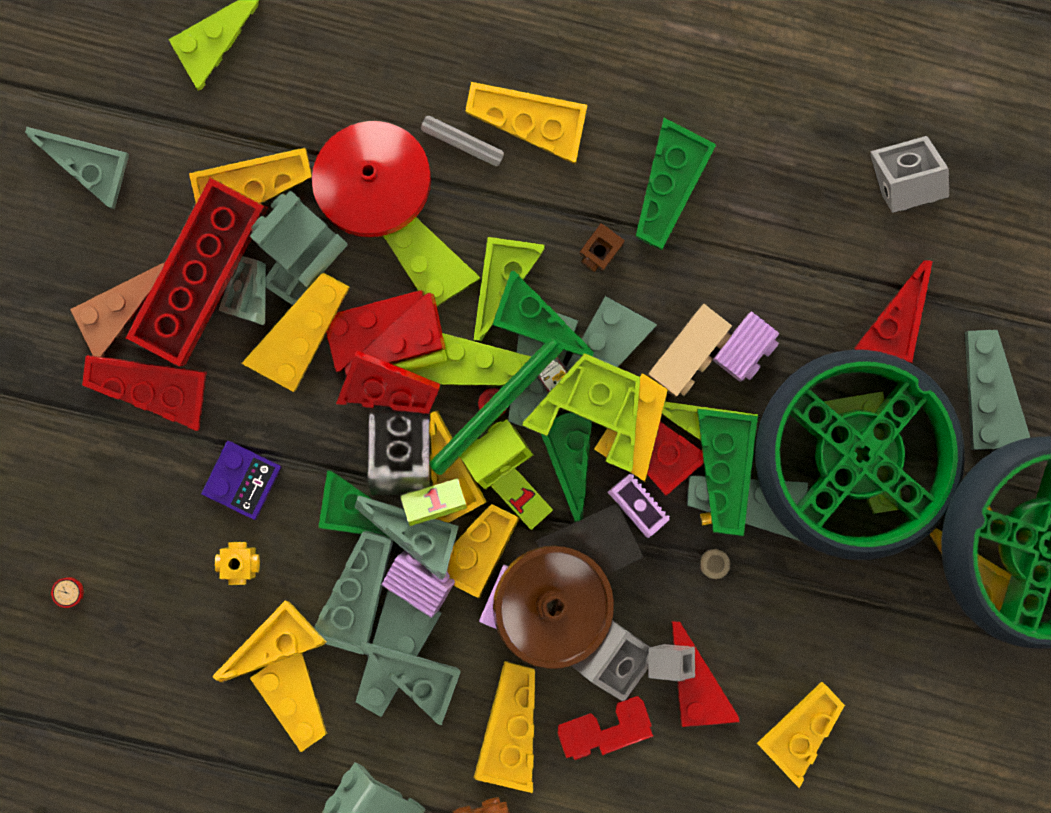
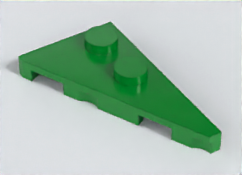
M511 270L492 325L542 343H546L550 338H554L565 351L583 356L584 353L593 356L594 352L574 333L515 271Z
M568 412L555 417L548 435L541 434L576 522L584 517L592 421Z
M327 470L318 528L362 534L363 531L367 530L388 536L354 508L358 495L371 498L333 471Z

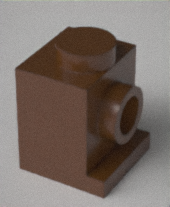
M601 223L579 253L583 257L581 263L592 272H595L597 269L603 272L624 245L625 240ZM596 247H603L605 255L602 257L596 256L594 249Z

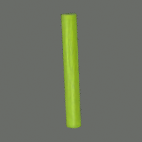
M442 349L393 363L392 365L412 371L447 360V357Z

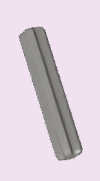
M426 116L421 125L423 132L494 166H498L503 159L504 152L431 116Z

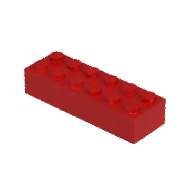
M209 178L126 338L179 367L186 365L252 240L250 237L253 233L251 227L261 216L264 217L268 207L216 179Z

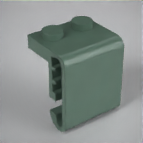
M289 191L286 196L282 193L271 205L273 210L266 218L261 216L251 227L253 233L250 237L306 288H309L348 244L303 205L293 192Z
M355 762L351 769L344 774L341 784L333 796L327 800L322 813H424L425 808L412 798H409L408 801L403 799L400 792L375 780L364 766Z

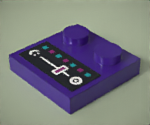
M227 440L201 494L256 520L282 466Z

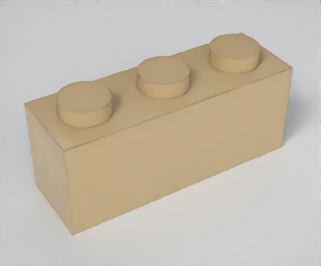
M703 304L651 369L647 377L668 389L667 392L674 398L679 393L685 396L695 383L691 379L697 370L703 372L713 360L709 356L716 346L721 349L732 336L728 333L732 325Z

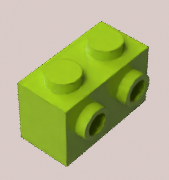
M506 419L504 422L492 425L488 433L480 439H476L460 458L476 482L484 489H487L530 458L533 453L516 428Z

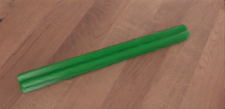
M550 338L429 462L431 469L438 475H442L563 351L561 344L554 338Z

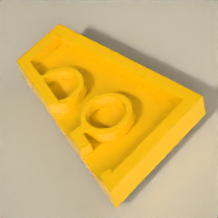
M642 373L640 376L633 469L630 473L645 481L668 389ZM607 428L594 450L607 458L617 432Z
M491 504L471 524L467 531L454 543L447 572L450 575V579L455 580V587L477 598L481 597L520 519L519 517Z

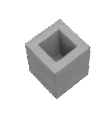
M662 644L648 648L646 664L649 678L683 681L695 677V647Z

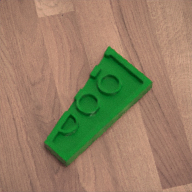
M666 118L663 119L636 238L662 251L717 144Z
M697 409L712 531L714 533L744 536L758 416Z

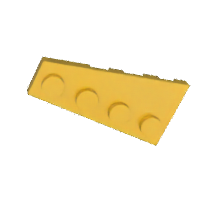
M471 82L465 110L467 114L568 162L576 164L587 105Z

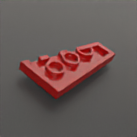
M86 355L83 386L133 404L140 409L158 414L170 421L188 426V428L195 431L200 429L207 372Z

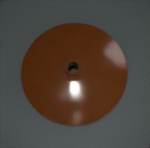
M563 546L539 547L518 557L501 576L493 600V616L496 629L508 649L529 664L551 669L568 667L590 656L605 639L612 622L614 610L611 586L603 570L587 555ZM553 601V607L547 609V603Z

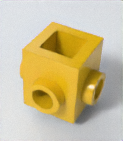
M228 542V548L220 549V554H216L215 571L220 572V579H228V585H246V579L255 578V573L259 572V554H256V548H247V542ZM233 558L238 559L240 562V567L237 570L232 569Z

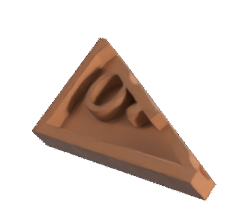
M164 263L70 309L93 356L104 357L106 350L124 331L125 325L131 322L143 306L144 300L153 287Z

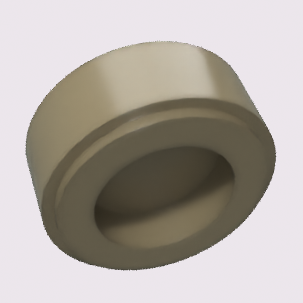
M710 549L701 556L700 569L705 576L711 579H720L729 572L730 559L725 552L718 549Z

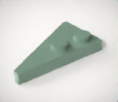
M26 127L25 133L33 142L81 182L107 207L115 209L129 158L128 153Z
M358 495L354 508L437 578L444 580L459 526L437 519L409 526L404 509Z
M362 641L360 649L437 724L442 725L461 671L453 666Z

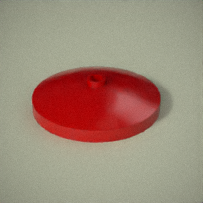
M361 122L342 129L322 147L312 172L313 193L323 214L339 229L361 237L385 236L408 225L423 209L431 188L430 165L420 143L406 130L386 122Z

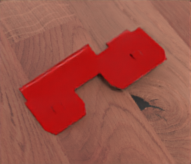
M635 696L617 703L616 714L620 724L602 731L597 718L591 713L560 724L558 726V736L566 758L573 756L574 760L591 755L590 749L598 746L602 755L653 737L650 729L652 725L644 701Z

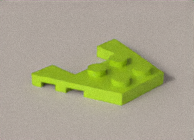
M584 353L524 420L522 426L547 436L559 408L565 409L617 432L605 462L631 472L633 469L640 377Z

